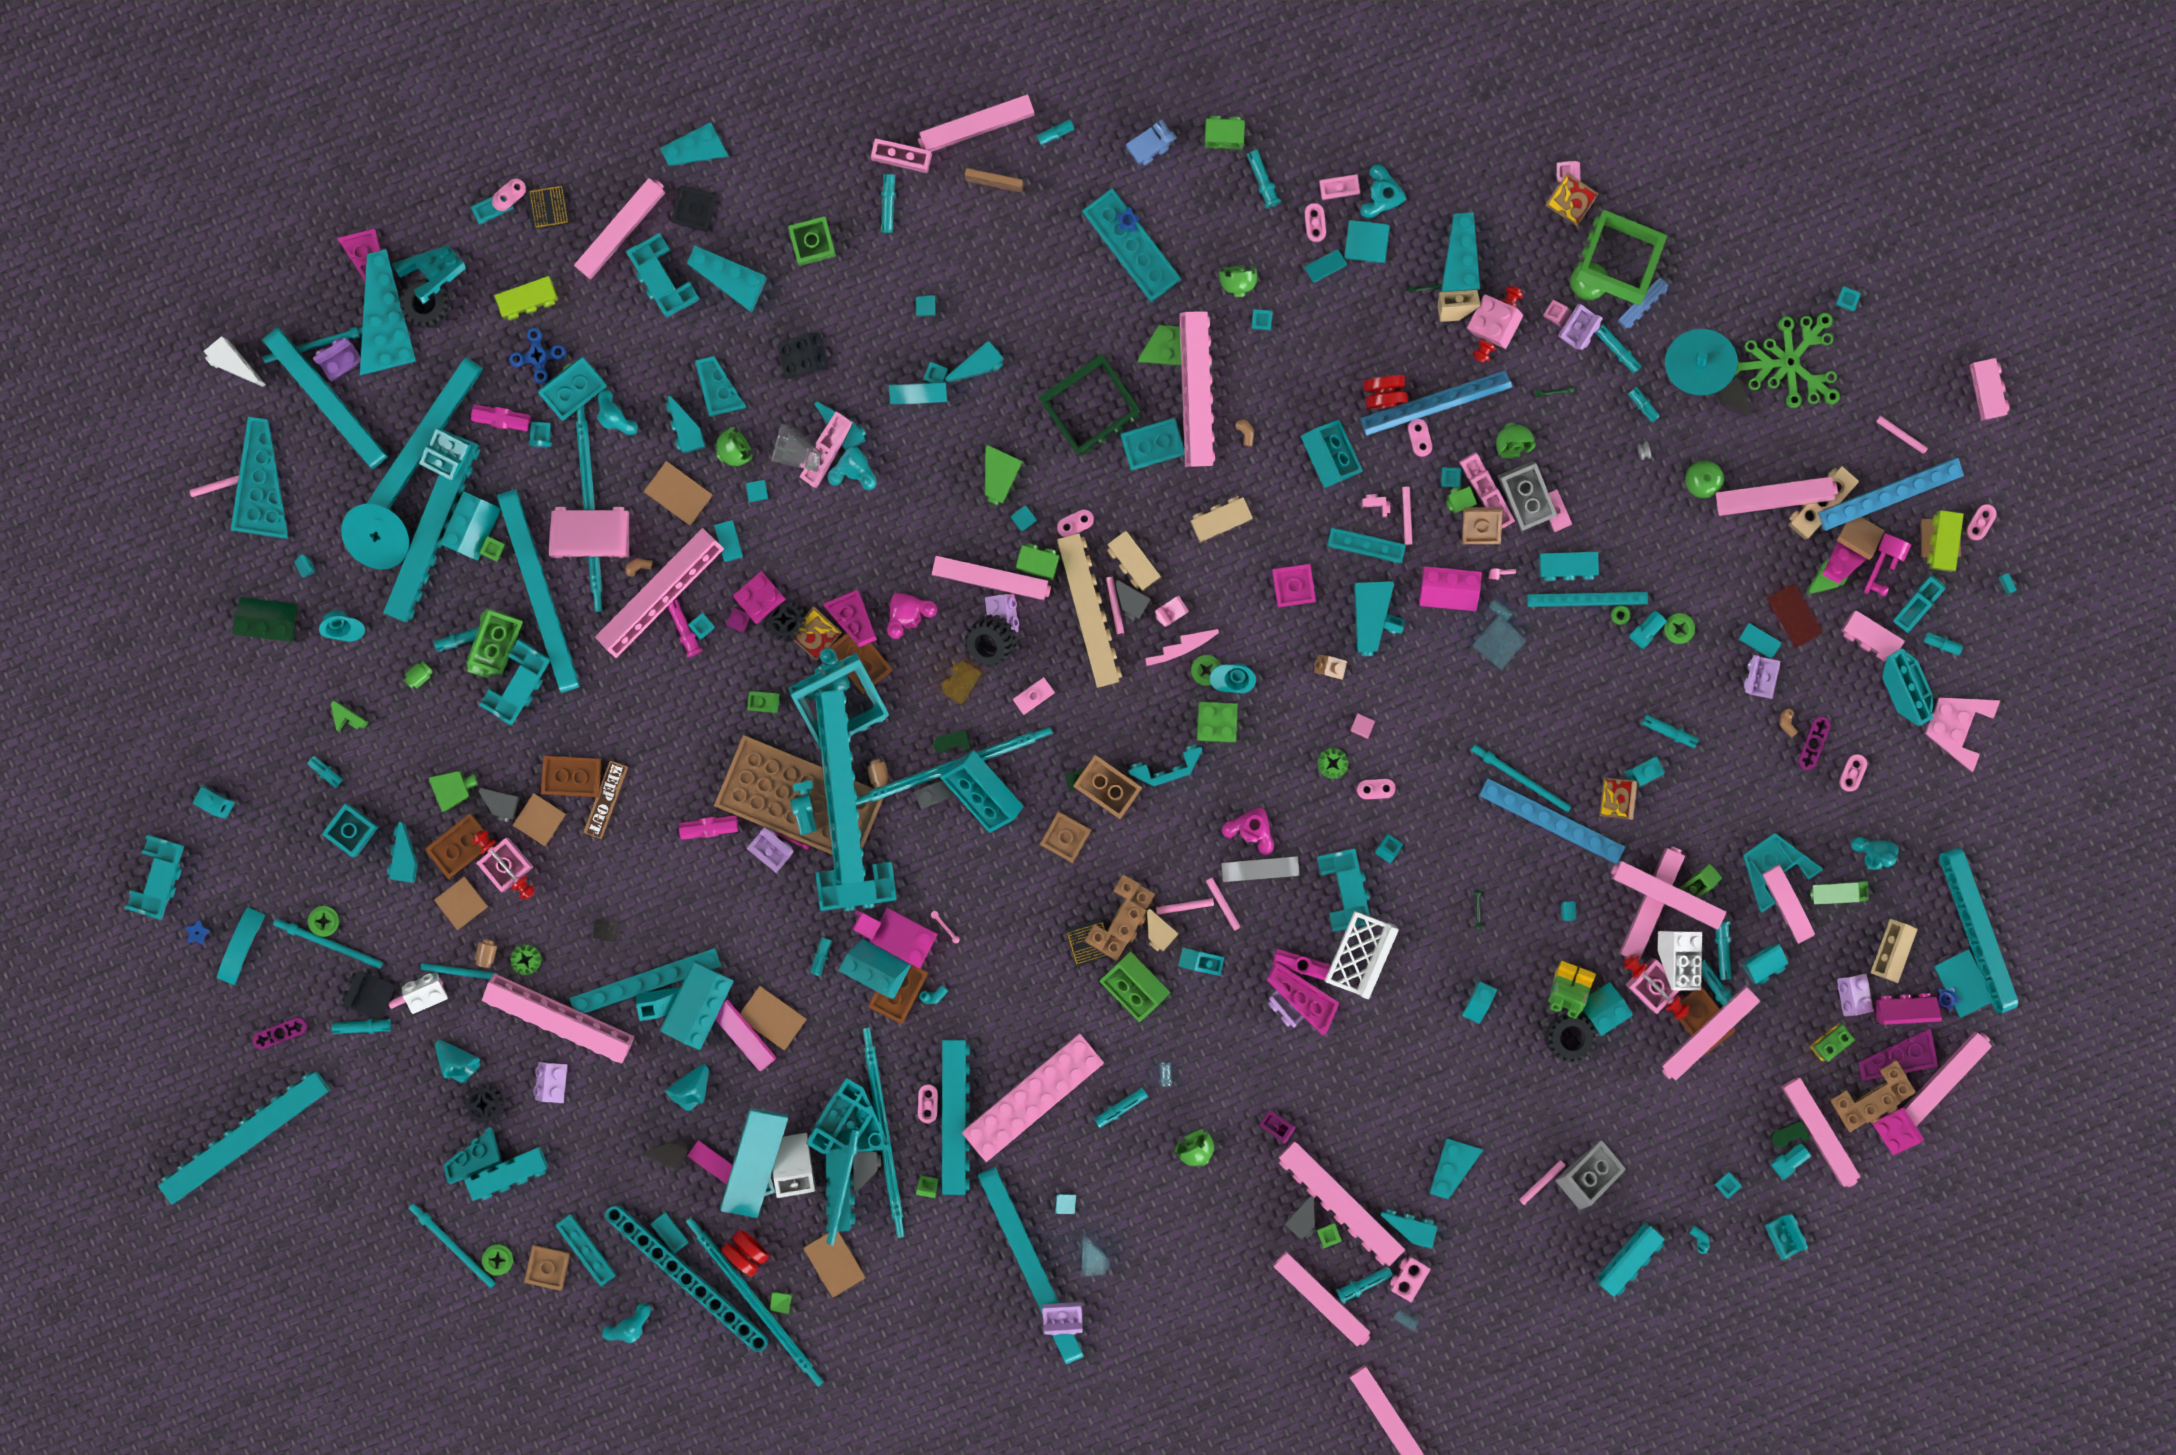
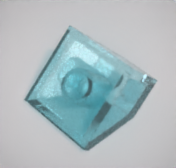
M1498 615L1472 646L1502 670L1526 640Z
M1083 1234L1082 1276L1106 1275V1270H1109L1110 1258H1106V1253L1087 1234Z

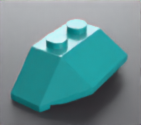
M1903 648L1887 656L1882 678L1897 712L1917 726H1921L1933 719V694L1918 660Z

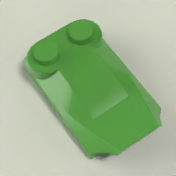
M486 608L480 615L481 624L466 663L468 667L467 672L488 678L495 674H503L509 659L508 655L512 651L523 621L508 614Z

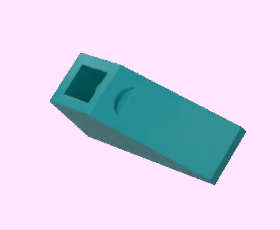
M667 396L668 413L672 412L673 420L670 421L673 432L677 431L678 438L675 439L677 449L685 454L706 448L701 429L671 396Z
M399 822L394 829L396 841L391 847L390 855L393 856L392 863L388 865L387 874L390 875L389 879L415 883L418 862L404 822Z
M681 987L636 994L639 1020L656 1019L667 1015Z
M1385 1209V1212L1380 1211L1379 1214L1411 1243L1432 1249L1438 1227L1436 1224H1433L1434 1220L1423 1218L1420 1221L1416 1220L1414 1215L1404 1213V1216L1396 1215L1397 1211Z

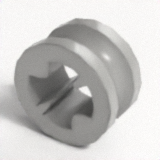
M1644 442L1643 445L1638 443L1637 448L1640 459L1644 460L1645 457L1651 458L1648 442Z

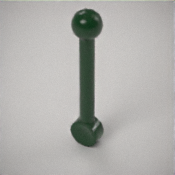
M1442 284L1424 287H1410L1409 293L1423 290L1439 289L1441 288Z
M1569 386L1565 389L1544 392L1537 390L1535 397L1541 398L1543 395L1564 392L1573 393L1575 388Z
M1475 890V891H1474V896L1476 897V921H1477V922H1476V929H1477V930H1481V923H1480V896H1481V891H1480V890Z

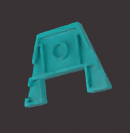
M448 245L391 264L393 270L400 278L415 269H419L429 280V282L414 290L415 295L422 303L429 300L428 296L432 292L436 294L440 291V286L445 281L449 283L466 269L464 262Z
M1775 833L1742 855L1761 913L1776 903L1765 888L1767 884L1762 873L1777 865H1780L1783 872H1786L1797 864L1809 880L1823 870L1822 867L1811 861Z

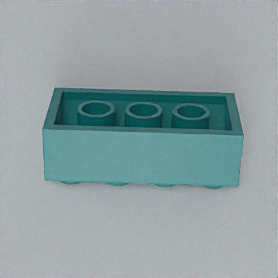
M974 750L961 757L940 776L943 782L989 833L1013 821L1024 807Z
M693 961L660 1031L686 1045L701 1050L733 984V980L724 974Z
M1644 1223L1596 1277L1595 1281L1613 1297L1621 1295L1626 1289L1624 1285L1629 1280L1633 1281L1639 1274L1637 1272L1641 1266L1645 1267L1650 1262V1256L1654 1251L1657 1253L1663 1247L1664 1243L1662 1242L1665 1239L1650 1225Z

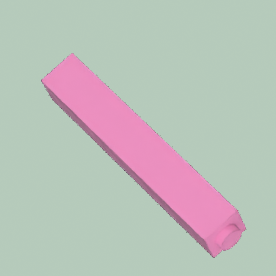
M1027 94L919 132L921 138H918L921 149L932 152L1035 116L1034 110Z
M648 178L574 266L591 280L665 194L662 190L664 186L656 179L652 181Z
M1832 477L1717 492L1716 499L1719 516L1832 501L1835 500L1834 494H1838L1837 483L1832 482Z
M939 556L935 557L932 576L1039 600L1049 597L1051 586L1048 585L1046 580Z
M1672 846L1670 849L1665 848L1653 877L1673 885L1685 858L1681 854L1682 850ZM1644 895L1619 954L1626 957L1630 954H1637L1639 956L1638 961L1640 960L1664 906L1663 903Z
M1619 861L1618 864L1615 863L1611 870V874H1613L1611 879L1715 929H1719L1726 914V911L1622 861Z
M1745 985L1661 1064L1664 1068L1662 1072L1669 1079L1673 1077L1677 1080L1751 1011L1760 1000Z
M1974 1032L1904 1106L1915 1126L1930 1113L1992 1047L1988 1043L1990 1039L1984 1033Z
M1796 1077L1781 1086L1840 1185L1851 1187L1858 1182L1857 1179L1860 1178L1859 1173L1801 1078Z
M1287 1251L1273 1264L1276 1270L1357 1347L1360 1344L1363 1346L1370 1339L1368 1335L1371 1332Z
M1363 1365L1349 1375L1350 1379L1401 1455H1424L1367 1367Z

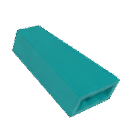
M1394 581L1354 584L1357 653H1361L1362 656H1373V652L1378 651Z

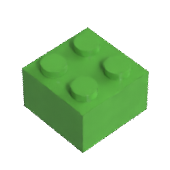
M1210 116V119H1206L1204 148L1243 149L1245 120H1241L1240 117H1229V120L1221 119V116Z
M825 216L788 226L799 266L836 257Z
M1027 543L1026 546L1022 545L1016 570L1053 580L1059 556L1056 555L1057 553L1054 550L1045 548L1044 552L1038 550V546Z
M1199 702L1197 741L1235 743L1238 704Z

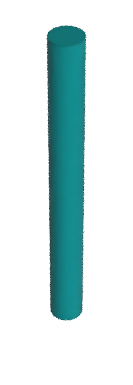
M421 963V970L482 979H491L494 974L498 975L495 972Z

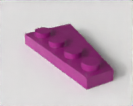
M1931 1028L1858 1061L1861 1081L1883 1077L1879 1069L1891 1064L1893 1060H1897L1904 1073L1938 1067Z

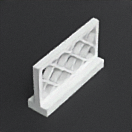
M1354 911L1325 978V982L1369 999L1399 929L1394 924L1386 923ZM1357 917L1364 919L1367 926L1357 930L1354 925ZM1376 925L1383 926L1382 933L1374 936L1371 928ZM1368 929L1372 938L1361 942L1358 933ZM1356 935L1359 943L1349 947L1347 943L1348 938ZM1373 941L1375 944L1374 951L1366 954L1363 945ZM1361 947L1364 955L1354 959L1351 951ZM1349 952L1352 961L1342 965L1339 960L1341 955ZM1366 959L1368 963L1366 969L1359 971L1356 963ZM1353 964L1357 973L1346 977L1343 968ZM1341 970L1344 976L1343 979L1338 981L1331 979L1334 972ZM1358 976L1360 979L1358 988L1351 987L1348 980Z

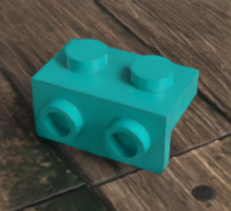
M1792 1214L1781 1215L1764 1225L1781 1260H1785L1799 1251L1808 1249L1806 1239L1801 1234L1797 1220Z

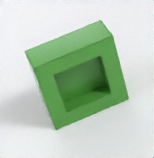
M487 536L479 554L498 562L505 544Z
M920 1175L916 1195L935 1198L939 1179Z
M1335 1223L1317 1229L1323 1248L1342 1241Z

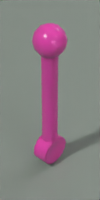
M774 831L777 836L785 840H788L806 850L809 849V846L797 840H794L786 835Z

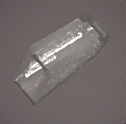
M781 424L771 461L785 466L817 472L822 453L796 428Z

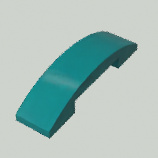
M247 907L228 945L217 975L218 979L232 985L236 984L243 962L256 933L260 929L265 914Z

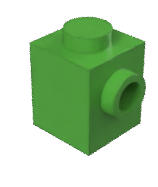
M1470 486L1465 489L1457 487L1450 490L1451 494L1447 496L1448 500H1446L1449 511L1453 510L1454 514L1463 511V507L1477 505Z

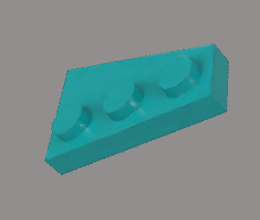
M711 122L660 148L669 166L729 157Z
M714 356L695 361L709 417L747 408Z
M488 1127L482 1136L475 1138L470 1146L464 1151L458 1152L443 1165L447 1183L451 1185L502 1163L493 1128Z
M1446 1138L1429 1193L1449 1199L1483 1149Z

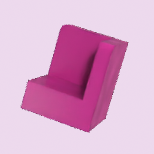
M856 910L854 914L859 917L853 930L873 940L881 922Z

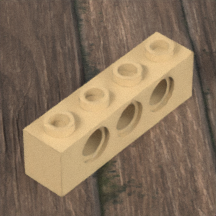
M1843 466L1838 469L1833 468L1827 475L1832 477V482H1836L1839 485L1838 494H1834L1835 500L1826 501L1825 507H1821L1818 502L1802 504L1804 507L1801 511L1796 510L1790 516L1791 522L1788 525L1803 539H1808L1821 525L1818 512L1841 503L1859 482ZM1807 511L1813 513L1814 519L1812 521H1808L1805 518Z

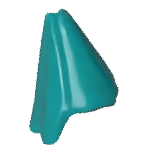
M438 1040L436 1042V1054L444 1078H453L460 1083H465L472 1074L477 1072L480 1067V1059L445 1041Z
M705 1064L697 1067L665 1090L667 1096L686 1111L692 1110L698 1104H703L709 1068Z

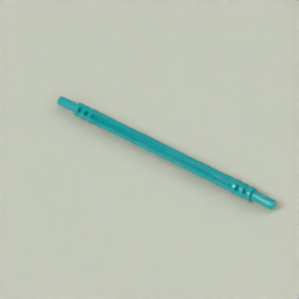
M583 405L577 410L578 421H576L584 510H595L588 423L585 421ZM588 557L591 593H593L595 612H602L601 592L603 590L599 557Z
M1050 727L1034 733L1028 732L976 753L984 761L1034 743L1037 739L1051 735L1052 731ZM960 758L870 790L868 794L857 797L855 800L856 806L871 800L874 802L938 778Z
M870 1028L862 1029L865 1042L864 1052L875 1115L891 1147L876 1049L872 1043ZM881 1150L892 1219L895 1222L897 1238L905 1237L901 1200L892 1150Z
M692 1217L688 1219L686 1223L696 1234V1239L711 1255L802 1371L809 1375L817 1387L823 1384V1380L812 1368L813 1365L711 1240L710 1236L707 1235L706 1231L703 1232Z

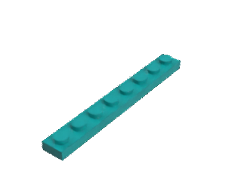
M714 948L569 998L572 1008L579 1012L587 1013L634 997L636 994L645 993L683 980L693 961L710 969L721 967L717 951Z

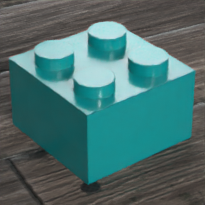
M344 804L322 835L354 858L359 855L379 826L350 804Z

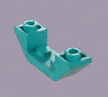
M1195 744L1185 748L1186 752H1183V756L1187 765L1186 768L1180 765L1172 768L1173 772L1165 774V771L1154 774L1155 778L1151 779L1147 765L1142 766V762L1131 765V770H1128L1129 775L1153 787L1190 775L1202 752V747L1197 748Z

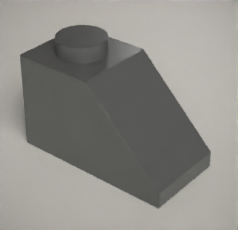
M1117 580L1115 585L1122 610L1125 612L1124 616L1133 621L1135 618L1139 620L1151 599Z
M943 780L914 791L921 809L956 796Z
M479 788V793L492 814L498 816L497 820L509 822V819L515 818L519 801L518 796Z
M877 1150L857 1152L854 1155V1191H858L877 1172L878 1167H881V1155H877Z
M1311 1195L1284 1222L1301 1240L1304 1237L1308 1239L1314 1232V1198Z

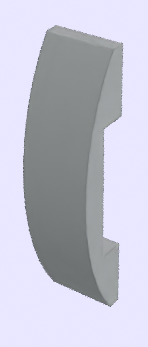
M1298 856L1221 863L1223 882L1299 876Z

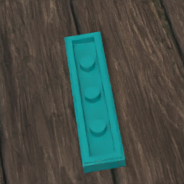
M1332 527L1327 547L1402 564L1406 547L1405 544Z
M572 1214L555 1225L600 1287L616 1276V1273Z

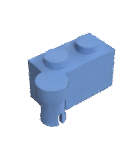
M1162 119L1159 121V125L1158 123L1154 124L1153 127L1128 142L1126 148L1138 166L1141 164L1145 166L1153 161L1152 157L1157 153L1162 155L1168 151V146L1177 137L1173 131L1170 132Z

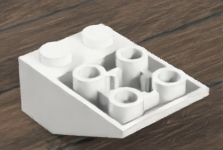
M1658 931V953L1671 990H1701L1702 932Z
M807 1133L782 1137L772 1169L777 1198L816 1191L810 1148L806 1144L808 1140Z

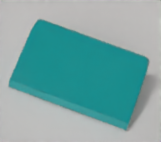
M1337 249L1304 268L1314 284L1346 267L1347 263Z

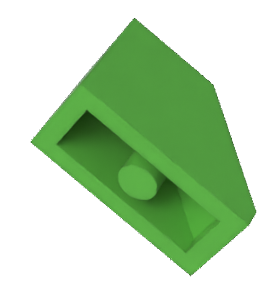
M1826 559L1806 593L1812 594L1839 587V585L1843 586L1848 576L1837 584L1822 575L1829 560Z
M1708 864L1690 877L1678 889L1699 898L1711 890L1722 877L1711 864Z

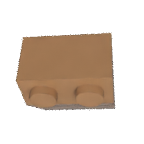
M1096 755L1093 756L1073 785V787L1118 819L1122 818L1142 789L1141 786Z

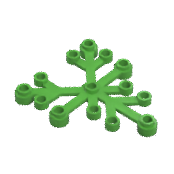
M1828 313L1820 314L1816 319V326L1812 330H1810L1812 319L1809 316L1801 318L1800 326L1802 327L1803 341L1794 352L1791 330L1794 328V320L1788 316L1781 318L1778 322V328L1784 335L1785 352L1776 346V342L1773 339H1767L1763 344L1765 350L1771 351L1779 358L1772 360L1757 347L1755 341L1750 340L1745 343V350L1755 355L1761 361L1738 362L1735 375L1743 370L1762 369L1748 383L1749 389L1755 391L1759 389L1762 380L1772 368L1781 367L1773 377L1768 379L1767 385L1771 389L1777 388L1780 380L1787 373L1789 395H1787L1785 403L1789 408H1797L1802 402L1801 396L1797 393L1795 372L1807 381V401L1810 404H1816L1820 399L1816 389L1824 395L1825 403L1828 405L1836 404L1840 399L1839 392L1835 389H1828L1821 383L1827 382L1831 384L1837 379L1836 373L1830 371L1822 375H1812L1800 365L1799 359L1809 345L1823 344L1827 346L1833 342V336L1829 333L1817 337L1822 329L1831 326L1833 321L1831 315ZM1823 317H1826L1828 319L1827 324H1824L1822 322ZM1803 319H1808L1809 325H1804ZM1784 321H1789L1790 326L1785 327ZM1825 336H1828L1830 338L1829 343H1826L1824 341ZM1768 341L1773 343L1772 348L1767 347L1766 343ZM1748 343H1752L1754 345L1753 350L1748 349ZM1793 359L1794 364L1789 365L1787 360ZM1828 374H1832L1834 376L1833 381L1828 380ZM1772 379L1776 380V386L1770 384ZM1752 381L1757 382V388L1751 386ZM1830 393L1835 394V400L1829 398ZM1811 395L1816 396L1815 402L1810 400ZM1796 397L1797 403H1792L1791 398Z

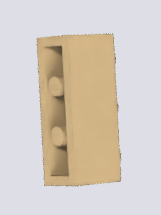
M1236 496L1229 499V504L1225 506L1218 504L1210 508L1211 512L1207 514L1200 512L1193 516V520L1190 522L1199 543L1253 519L1244 497L1239 499Z
M1127 531L1108 544V553L1113 559L1117 557L1121 563L1118 566L1125 575L1129 573L1132 577L1130 582L1136 590L1139 588L1141 591L1145 590L1161 577Z
M1890 919L1871 974L1898 983L1918 929Z

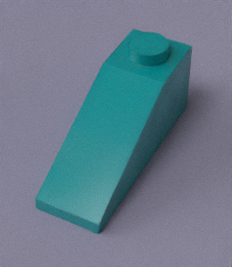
M987 341L945 377V380L950 383L986 374L992 370L996 372L1003 366L1002 361L1004 358Z
M819 402L814 403L828 424L835 411ZM852 422L842 443L845 451L850 447H857L866 441L864 438L866 432L861 425L857 427Z

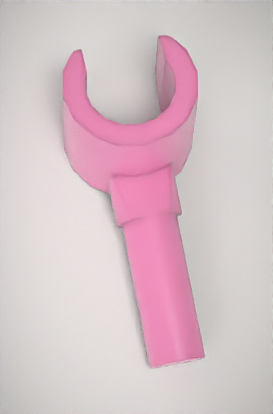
M1494 568L1489 571L1488 578L1499 580L1500 574H1516V569L1503 570Z

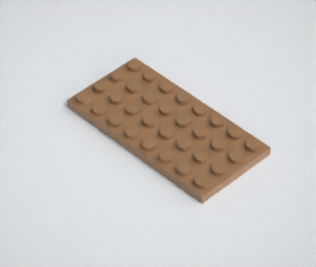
M743 735L714 806L832 854L823 767ZM813 781L814 788L810 789L811 793L799 795V792H794L793 784ZM853 781L857 797L868 794L870 790H874V788ZM809 794L817 831L801 835L790 799ZM883 798L856 806L859 812V819L857 821L858 827L861 830L860 846L862 849Z

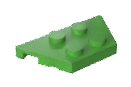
M1159 325L1140 355L1138 363L1181 366L1180 327Z

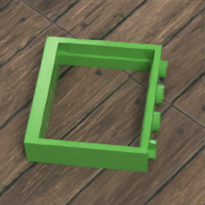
M1603 210L1600 216L1596 215L1592 226L1595 227V230H1591L1587 241L1590 243L1589 246L1585 245L1581 254L1584 259L1583 262L1579 261L1576 271H1578L1576 280L1640 306L1646 296L1667 235ZM1604 225L1654 245L1638 288L1588 268Z

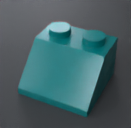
M1773 943L1741 963L1751 981L1754 984L1759 983L1761 985L1769 980V975L1774 972L1779 974L1784 971L1788 961L1781 946Z
M1610 982L1590 994L1582 1010L1600 1036L1633 1016L1623 998Z

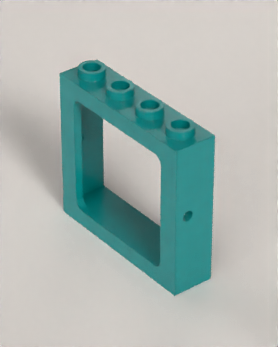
M857 653L788 687L791 697L820 750L818 722L804 696L854 670L872 701L873 707L848 720L847 731L850 737L858 731L866 730L874 723L884 721L889 716Z

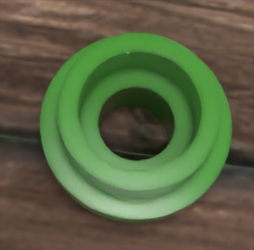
M1617 606L1612 610L1611 618L1614 623L1623 625L1629 621L1630 611L1625 606ZM1618 612H1623L1624 617L1622 619L1617 617Z

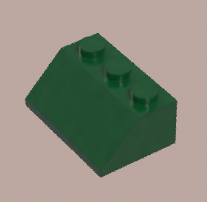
M241 597L234 615L232 635L294 642L298 604Z

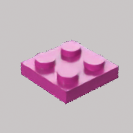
M1310 564L1272 569L1278 608L1316 602Z
M762 571L733 595L735 600L756 624L786 600Z
M1904 1107L1882 1116L1880 1120L1873 1123L1892 1155L1913 1147L1924 1140Z

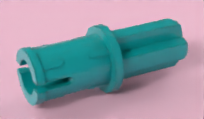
M1067 120L1055 127L1052 125L1050 129L1036 136L1040 145L1043 146L1056 138L1059 140L1060 136L1073 131L1074 125L1071 120Z
M1638 387L1627 394L1638 406L1637 409H1641L1650 422H1654L1659 418L1660 415L1649 403L1650 400L1646 399Z
M1930 632L1924 637V643L1937 647L1940 651L1945 650L1959 656L1963 649L1962 644L1948 640V637L1943 638Z
M313 756L307 764L320 775V778H324L335 789L343 781L330 769V766L327 767L316 756Z
M821 937L817 952L814 953L815 958L810 970L811 974L821 975L825 961L828 959L827 955L832 940Z

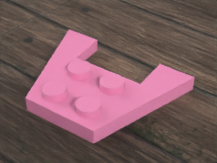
M1938 698L1933 710V719L1929 721L1925 734L1969 771L1973 772L1980 754L1963 748V743L1975 712L1993 719L2000 700Z

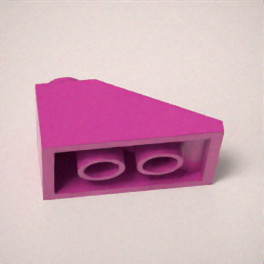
M886 908L880 920L881 924L873 940L870 939L869 942L920 969L938 933Z

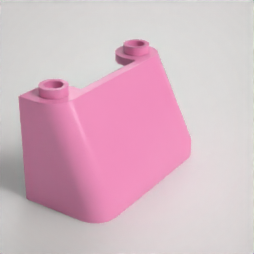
M555 507V511H551L549 556L552 558H562L564 556H614L629 558V511H624V507H613V510H567V507Z

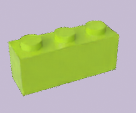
M549 276L494 295L502 317L504 319L508 318V320L516 319L519 317L518 314L524 312L526 314L537 311L538 307L543 305L544 308L550 307L555 304L554 301L559 300Z
M1940 510L1937 512V515L1934 514L1932 525L1935 526L1934 534L1932 533L1930 536L1932 551L1928 553L1927 564H1930L1929 569L1949 572L1956 571L1963 513Z

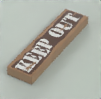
M613 761L609 762L599 789V797H596L583 833L600 839L603 838L626 776L627 766Z

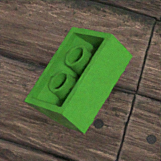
M1131 951L1099 981L1138 1022L1142 1021L1171 993Z

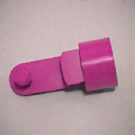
M1884 534L1877 549L1881 552V555L1864 593L1869 594L1870 590L1880 593L1881 596H1886L1889 590L1888 587L1874 583L1886 555L1894 558L1890 569L1895 570L1899 560L1904 562L1911 544L1889 534Z

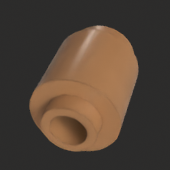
M880 759L869 762L870 766L866 768L871 784H874L875 788L888 785L890 777L885 761L881 762Z
M484 938L483 941L478 942L475 965L485 968L491 967L497 950L494 940Z

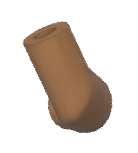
M1245 419L1238 420L1235 427L1244 434L1243 445L1252 447L1254 439L1253 427Z
M635 558L626 565V575L633 577L640 568L652 570L653 561Z
M1788 708L1780 714V727L1792 738L1798 731L1791 724L1794 712Z

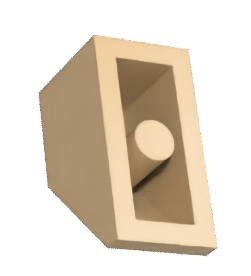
M1477 290L1439 292L1437 308L1440 322L1461 320L1480 307Z
M1149 908L1147 910L1148 937L1151 940L1149 944L1157 951L1159 949L1164 951L1178 933Z

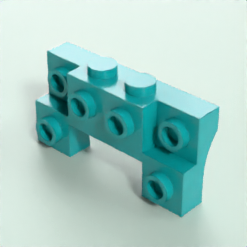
M658 233L643 243L627 250L626 253L638 271L635 274L641 284L645 282L648 287L646 290L647 295L651 300L655 299L665 317L668 318L700 299L690 282L678 289L674 287L658 260L659 257L670 251L663 237Z
M520 639L517 640L508 657L521 665L504 694L502 695L489 688L479 706L511 726L524 705L528 707L533 697L530 695L534 689H539L543 682L540 678L551 660Z
M146 835L147 842L145 849L141 853L156 858L153 860L144 893L130 890L128 905H125L124 909L161 920L167 902L170 901V898L174 897L176 887H174L175 881L181 875L179 862L184 845L152 835Z
M1355 848L1317 856L1320 875L1336 872L1344 910L1329 913L1333 932L1347 929L1354 911L1370 916L1367 901L1370 900L1368 889L1364 890L1363 882H1366L1364 871L1359 869ZM1357 917L1354 925L1355 927L1364 926L1366 922L1364 919Z
M892 862L872 864L874 880L837 885L834 870L816 872L820 911L844 908V911L856 910L855 906L863 905L864 909L875 907L874 903L897 900Z

